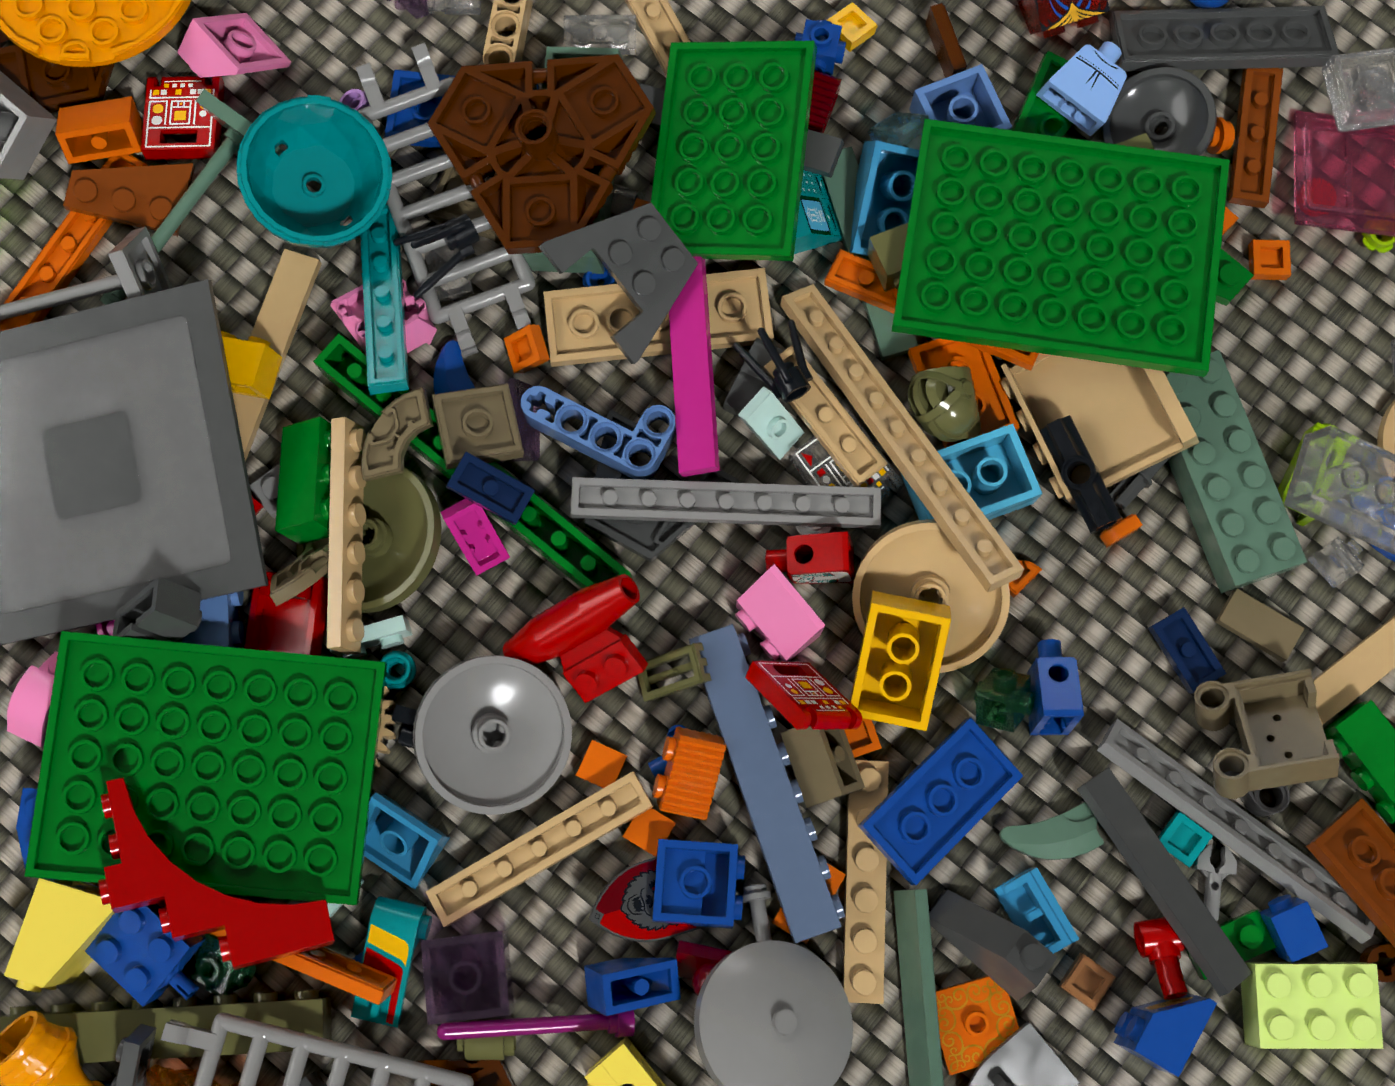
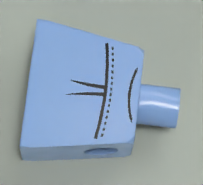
M1109 41L1104 42L1099 50L1089 44H1085L1044 84L1036 96L1091 137L1107 121L1127 78L1126 72L1115 64L1122 54L1121 49Z

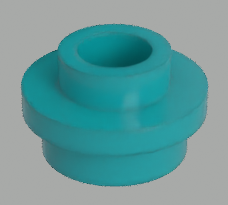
M392 651L380 659V662L387 663L385 686L393 690L404 689L414 681L417 668L415 661L407 653ZM396 664H402L404 667L402 676L398 678L391 675L392 667Z

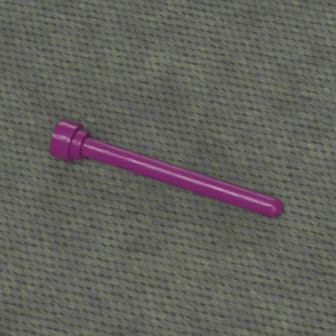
M634 1010L609 1016L599 1013L442 1023L437 1028V1036L442 1040L607 1030L608 1034H615L616 1038L633 1037L635 1032Z

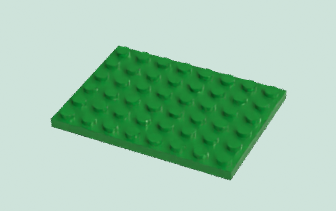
M924 119L891 332L1205 377L1209 372L1230 160Z
M61 631L24 877L93 883L106 879L104 867L120 864L121 859H112L108 835L115 834L116 832L113 818L105 819L101 794L108 793L106 781L124 778L135 813L148 837L170 862L197 882L223 894L301 901L326 899V903L358 905L387 663Z

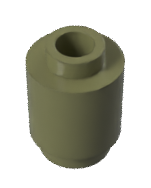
M467 1018L466 1022L501 1020L506 1018ZM516 1036L457 1039V1052H464L465 1061L505 1060V1056H515Z

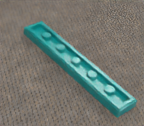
M385 205L376 221L365 233L360 235L367 384L370 395L409 390L400 245L395 246L393 244V240L399 238L388 205Z

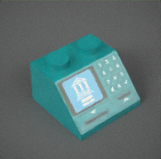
M803 170L794 254L842 241L841 231L822 175Z

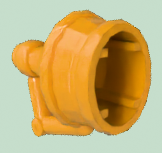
M29 1011L15 1019L0 1033L1 1086H105L99 1081H91L85 1075L79 1063L78 1037L72 1027H62L47 1021L43 1013Z

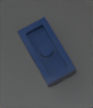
M465 452L446 485V488L513 525L517 524L535 492L533 488L468 452Z
M1185 607L1148 628L1189 694L1194 693L1201 683L1215 681L1227 674Z

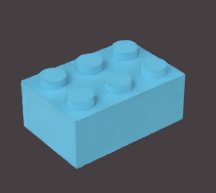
M1014 424L938 450L940 456L988 520L1032 505L1043 494ZM901 474L919 520L934 519Z

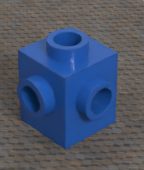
M806 19L804 32H796L795 41H815L817 46L815 70L833 76L835 63L842 64L846 42L840 41L842 26L832 24L826 20L814 21Z

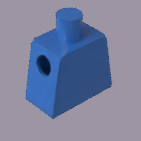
M1042 640L1037 643L1038 658L1035 659L1027 672L1029 734L1069 735L1084 716L1077 660L1074 657H1062L1060 640Z

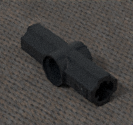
M1069 415L1059 418L1041 429L1040 432L1058 466L1062 480L1068 487L1090 533L1102 531L1122 520L1100 475L1099 468L1095 465L1072 417ZM1087 465L1090 467V477L1085 483L1074 484L1072 482L1071 474L1077 466Z

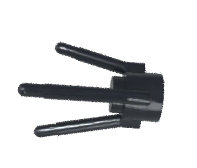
M467 214L393 240L395 246L411 242V247L416 249L444 239L451 251L456 248L459 250L413 293L415 299H419L425 292L431 289L463 258L475 253L472 244L480 241V238Z
M794 320L788 321V328L798 366H795L793 362L784 363L765 329L759 328L757 330L766 350L777 367L773 371L774 379L738 342L732 345L740 357L771 389L776 398L782 397L784 402H792L805 395L811 388L808 382L813 379L806 365Z

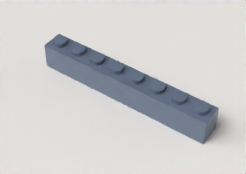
M731 624L690 638L689 644H703L704 650L700 651L701 658H706L708 665L704 667L705 673H710L712 680L703 683L721 737L726 744L730 763L794 944L842 927L839 919L845 917L844 909L838 894L830 895L825 880L831 878L829 867L824 855L816 856L812 841L818 840L815 828L810 817L804 819L798 806L799 803L804 802L802 792L796 779L789 781L784 767L790 765L788 753L783 742L776 744L771 729L777 727L775 717L770 705L762 706L758 694L759 691L745 678L749 669L745 656L750 655L751 652L744 633L737 634L734 625Z

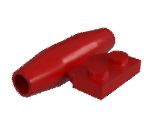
M621 574L578 590L533 617L504 643L503 655L525 661L531 665L560 656L564 671L562 674L585 703L593 700L644 672L648 666V662L626 633L622 634L610 627L639 601L640 593L636 583L628 575Z

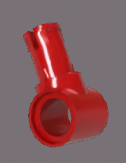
M1165 917L1134 922L1133 931L1138 952L1142 958L1148 957L1151 965H1155L1164 1000L1186 996L1188 990L1179 962L1181 958L1180 952L1184 951L1185 946Z

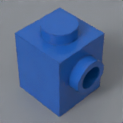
M1283 895L1267 903L1269 908L1259 912L1276 946L1275 950L1278 957L1293 963L1329 947L1307 901L1291 897V895Z

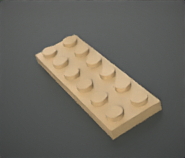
M765 268L706 274L711 350L731 348L735 342H738L741 346L753 345L756 338L761 339L757 332L759 328H764L769 338L774 342ZM618 284L543 292L550 363L552 367L627 359L610 337L639 314V310ZM669 312L641 357L671 354Z

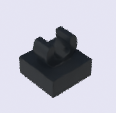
M396 705L391 720L397 725L403 726L398 743L414 749L413 726L417 710Z

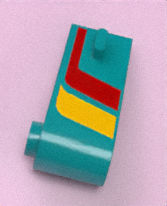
M383 896L377 898L370 917L361 963L394 976L398 980L394 992L380 1005L355 995L351 1017L398 1028L414 949L420 939H427L431 928L432 916L426 915V906Z

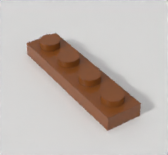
M1249 68L1242 71L1228 203L1257 208H1265L1269 203L1283 68Z

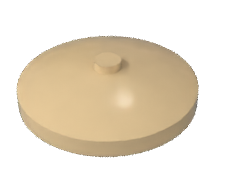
M935 519L916 520L899 525L877 539L860 561L852 591L853 612L862 635L865 630L872 591L950 606L951 623L940 673L963 668L984 655L999 638L1006 624L1010 608L1009 583L987 593Z

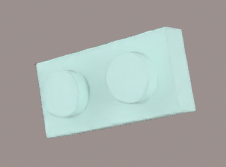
M403 615L365 625L364 637L361 641V653L347 655L331 649L330 652L337 657L343 656V658L355 659L366 655L367 648L381 645V649L399 646L404 643V637L412 635L409 620Z

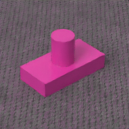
M464 499L440 512L476 576L510 558L482 507L468 499Z

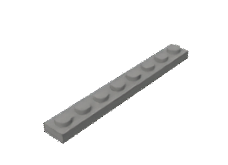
M572 477L571 518L879 529L881 526V488Z
M1118 718L1108 728L1097 749L1098 752L1295 896L1307 901L1310 907L1358 942L1363 944L1373 937L1376 926L1327 870L1235 803L1219 795L1213 787Z

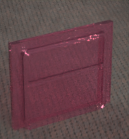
M1296 111L1293 115L1294 224L1395 237V123Z

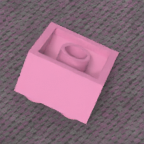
M775 564L736 601V608L739 611L735 616L748 632L755 629L764 640L760 643V646L772 661H776L779 658L781 662H789L820 637L825 627L822 620Z

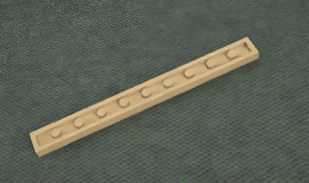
M812 284L782 296L781 308L790 320H794L799 333L987 593L1020 578L1024 571L1023 566L815 285Z

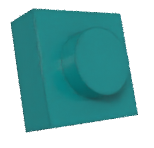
M1178 810L1158 836L1166 850L1189 868L1213 837L1212 834Z

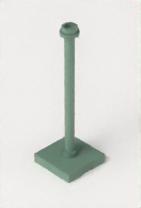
M205 89L196 99V102L227 130L224 133L226 139L152 235L151 239L158 254L239 148L244 135L252 122ZM278 146L275 148V152L279 156L283 150ZM124 289L104 293L99 300L107 305L124 300L126 294Z

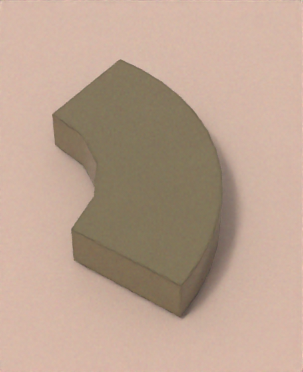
M423 387L411 390L392 401L382 411L371 432H368L362 452V476L366 482L404 473V456L410 442L420 432L433 427L427 394Z
M329 537L307 543L303 553L294 562L272 575L270 597L276 606L305 591L328 572Z

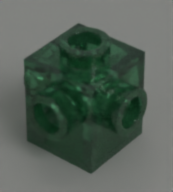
M993 668L984 681L978 682L975 690L976 724L1014 732L1025 715H1030L1034 708L1035 693L1030 691L1031 676L1016 673L1009 668Z
M209 933L205 934L206 940L199 947L195 955L196 964L191 978L205 985V989L215 995H227L247 987L255 975L256 966L251 965L234 970L232 961L223 962L218 937Z

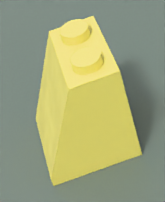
M39 878L4 976L18 980L16 987L31 992H41L42 988L56 990L57 985L73 983L93 961L85 950L114 914L111 904H102L99 887L81 881Z

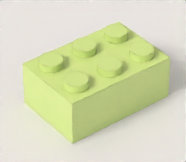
M1245 962L1252 974L1241 982L1244 1044L1260 1049H1384L1377 964L1365 962Z

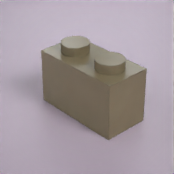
M809 726L805 730L791 728L780 733L806 808L865 788L844 729L813 730Z

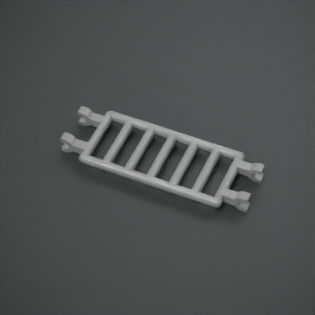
M425 43L411 47L425 86L393 98L383 99L370 63L355 67L370 105L359 109L358 112L370 123L373 124L372 121L445 95L455 77H448L439 81ZM424 123L385 137L383 141L389 153L435 135L428 124ZM446 153L392 173L391 190L387 205L399 237L413 233L409 220L473 198L470 193L473 189L471 186L464 184L412 204L403 205L397 187L454 167ZM493 173L484 179L485 182L494 177L495 174ZM484 215L471 220L477 233L492 229ZM444 239L416 249L411 247V242L402 244L418 288L437 272H428L422 254L447 245ZM503 246L459 262L431 289L422 295V299L426 303L428 315L432 323L441 324L451 321L464 357H468L478 353V349L465 315L507 300L517 329L520 330L531 324L520 294L534 289L536 283L530 266L523 255L508 254ZM508 260L512 261L518 276L517 280L441 307L435 287Z
M222 1012L215 1016L211 1030L171 1019L170 1023L166 1022L161 1037L162 1041L204 1049L193 1086L212 1085L227 1032L252 1038L238 1086H256L269 1042L293 1048L282 1086H300L309 1053L334 1058L326 1086H344L350 1063L374 1069L370 1086H387L391 1073L415 1079L413 1086H430L431 1083L440 1086L474 1085L473 1078L467 1074Z

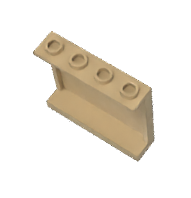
M1039 353L1031 371L1018 365L1011 368L1006 363L1001 365L1006 377L1002 378L1000 382L1009 399L1016 397L1022 408L1016 412L1019 421L1026 432L1033 430L1038 440V443L1032 445L1042 466L1049 463L1055 475L1049 478L1052 488L1059 499L1065 496L1071 505L1075 504V501L1068 487L1063 482L1058 466L1040 432L1047 424L1069 415L1072 417L1095 465L1099 468L1100 475L1107 488L1199 443L1198 437L1164 371ZM1087 465L1077 466L1071 474L1072 482L1074 484L1085 483L1090 477V467Z

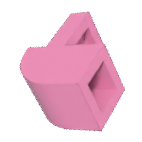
M57 651L39 668L33 665L28 668L18 682L7 710V731L41 748L45 742L58 656Z

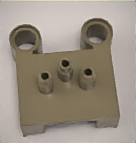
M1311 669L1229 683L1206 681L1196 688L1194 701L1197 724L1203 729L1218 731L1224 729L1231 719H1235L1244 750L1243 752L1237 748H1225L1215 755L1213 759V786L1219 795L1227 799H1238L1249 791L1338 777L1340 756L1339 753L1337 754L1333 739H1326L1316 708L1317 690L1311 675ZM1215 704L1218 705V707L1210 708L1207 707V705ZM1228 771L1238 772L1239 775L1228 776L1224 773Z

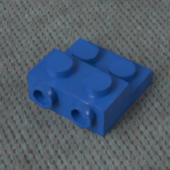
M658 839L652 921L691 924L697 927L733 929L734 920H742L743 896L735 895L736 879L744 880L745 855H738V844Z

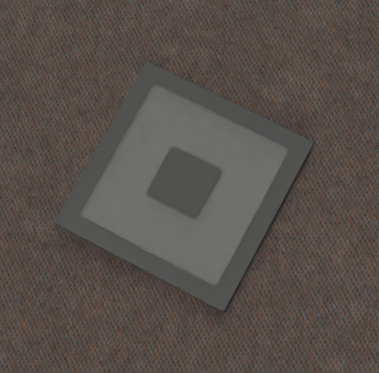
M205 279L0 331V646L115 620L116 611L158 577L201 593V601L269 585L211 280Z

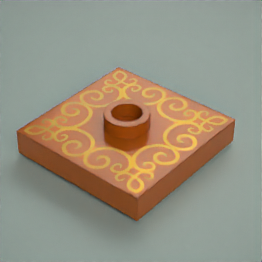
M988 975L936 990L941 1053L948 1075L977 1068L996 1047L1019 1029L1009 994Z

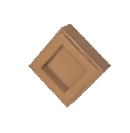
M1079 953L1058 986L1094 1011L1116 977L1083 953Z

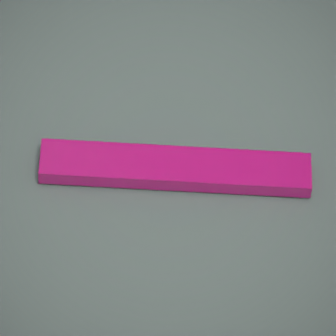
M693 256L698 265L669 310L679 474L683 477L720 471L705 259L701 256Z

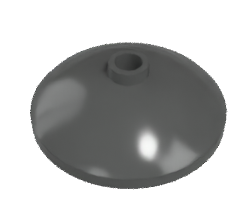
M1160 67L1140 72L1124 82L1113 109L1103 125L1105 143L1117 144L1147 133L1155 150L1201 156L1210 144L1215 132L1217 122L1215 102L1208 87L1198 77L1185 70ZM1165 126L1169 128L1164 135L1156 134V130L1159 127Z

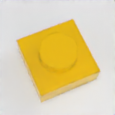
M853 2L827 20L832 24L842 26L840 41L846 42L845 48L849 52L873 36L877 28V24Z

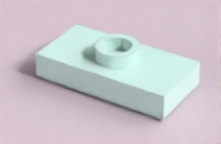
M764 386L738 414L768 451L779 460L805 433L776 396Z

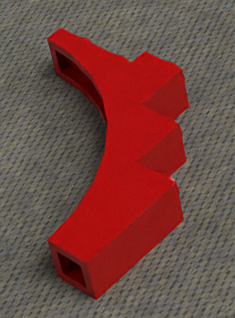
M124 778L106 781L108 793L101 794V803L105 819L113 818L116 833L108 835L112 859L120 858L121 863L104 867L106 879L98 880L102 904H111V909L114 913L165 901L166 907L158 909L163 934L171 932L175 942L225 929L226 936L218 937L223 962L232 961L234 970L334 944L335 940L326 899L293 905L257 903L225 895L197 882L170 862L148 837L135 813Z

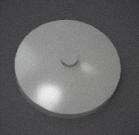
M485 655L467 659L441 674L424 694L417 709L413 726L415 757L423 776L430 786L451 804L469 812L486 815L517 811L541 798L560 777L568 760L572 741V724L568 706L554 682L541 670L525 661L499 655Z
M767 940L748 944L734 950L720 960L710 971L697 997L694 1013V1034L702 1063L717 1086H833L841 1076L850 1055L853 1039V1021L844 988L831 968L822 959L799 945L779 940Z

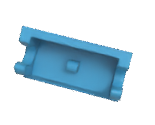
M1037 867L1028 868L992 889L1011 922L1028 931L1053 954L1079 940Z

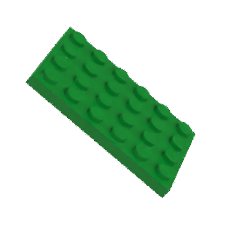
M815 41L671 43L651 203L692 256H701L703 259L793 261L817 54Z

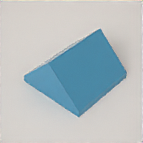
M375 792L369 801V820L364 857L415 890L450 837L388 796Z

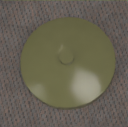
M404 468V473L367 481L364 487L363 506L366 511V522L363 525V545L366 556L362 564V583L365 588L362 613L382 611L408 598L428 576L439 551L442 526L438 504L427 484L419 476ZM307 543L297 544L298 557L305 550Z

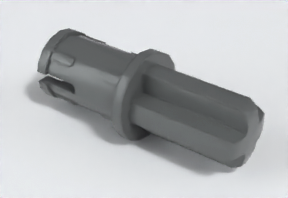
M1171 457L1118 482L1109 492L1117 509L1124 510L1144 487L1149 488L1152 485L1151 479Z

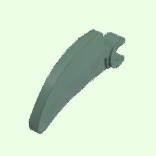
M1086 802L1065 813L1041 822L1028 825L1006 826L999 833L1000 839L1012 849L1024 855L1045 860L1073 858L1086 854L1104 843L1097 831L1098 820Z

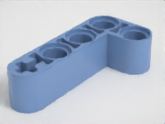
M533 386L527 389L521 398L522 412L525 420L532 428L632 479L647 480L657 472L676 435L675 416L672 410L663 405H652L647 408L634 430L631 431L543 386ZM542 403L546 404L547 411L539 409L534 413L533 406L540 407ZM576 418L583 422V425L577 431L570 432L563 428L565 422L569 419ZM655 420L665 421L669 425L668 429L662 433H654L648 427ZM603 436H613L617 440L616 444L609 449L597 446V441ZM643 452L648 454L651 460L644 466H636L631 463V457L636 453Z

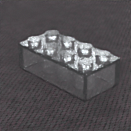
M1332 425L1308 433L1304 436L1284 505L1395 555V454Z

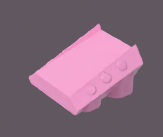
M402 278L407 353L425 343L430 345L437 329L429 319L425 301L421 297L415 299L408 291L406 281ZM363 285L334 299L330 306L366 354Z

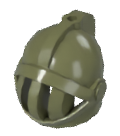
M948 366L932 368L912 376L908 389V405L910 413L920 423L925 432L937 437L939 440L960 443L979 436L981 423L971 369L969 367Z

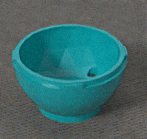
M320 95L296 97L279 102L265 110L249 126L240 143L237 155V181L246 205L258 223L274 236L292 245L306 248H332L348 243L369 229L380 216L389 199L392 167L383 139L373 124L358 111L339 101L332 100L331 97ZM280 144L286 145L287 149L278 156L275 148ZM310 181H317L321 189L317 192H311L306 185ZM348 218L352 219V222L347 226L342 225Z

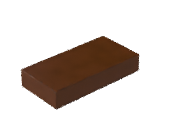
M940 3L930 6L926 27L944 76L947 78L965 71L967 64L945 5Z

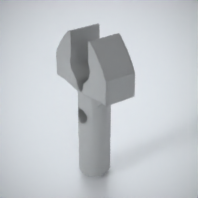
M1212 844L1206 845L1193 863L1192 869L1200 870L1205 877L1204 904L1214 919L1218 921L1222 880L1228 875H1237V861L1228 847H1221V862L1218 867L1214 868L1210 863Z

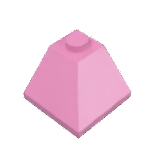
M247 13L192 18L177 52L189 65L190 69L200 78L287 68L291 64L289 58Z

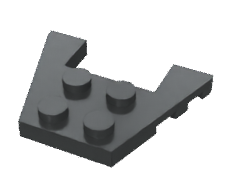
M652 203L545 241L538 246L559 274L566 271L590 250L593 251L639 310V314L610 337L631 364L639 361L698 265L697 261Z
M612 409L608 413L607 419L631 431L637 425V423ZM604 436L601 448L609 449L616 444L617 440L613 436ZM598 462L596 476L594 477L632 479L601 462ZM721 469L716 472L704 473L699 480L701 482L739 483V479ZM652 476L651 478H649V479H647V480H658V479H656V478H654V477ZM585 519V526L649 562H653L697 523Z

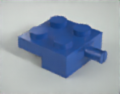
M157 903L114 913L85 950L142 1007L161 997L169 985L183 996L186 1001L199 989V986H196L182 972V969L206 940V937L200 935L175 942L171 932L163 934L158 911L161 907Z

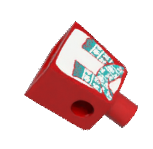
M848 531L788 536L786 539L787 549L766 550V571L775 564L781 572L788 573L792 583H854V545ZM813 556L808 563L801 564L804 557Z

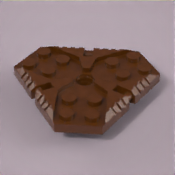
M614 54L548 59L547 68H535L533 61L461 66L427 124L465 185L471 186L473 189L470 191L471 195L507 253L525 254L541 253L542 251L538 246L543 242L593 224L594 219L599 214V210L605 204L607 196L613 190L612 181L614 177L621 175L624 171L626 163L632 157V153L636 150L639 141L643 138L656 112L620 55ZM547 83V89L537 90V84ZM544 134L541 138L532 140L536 135ZM594 165L601 168L598 175L591 173ZM494 172L496 173L494 177L485 182L484 179Z

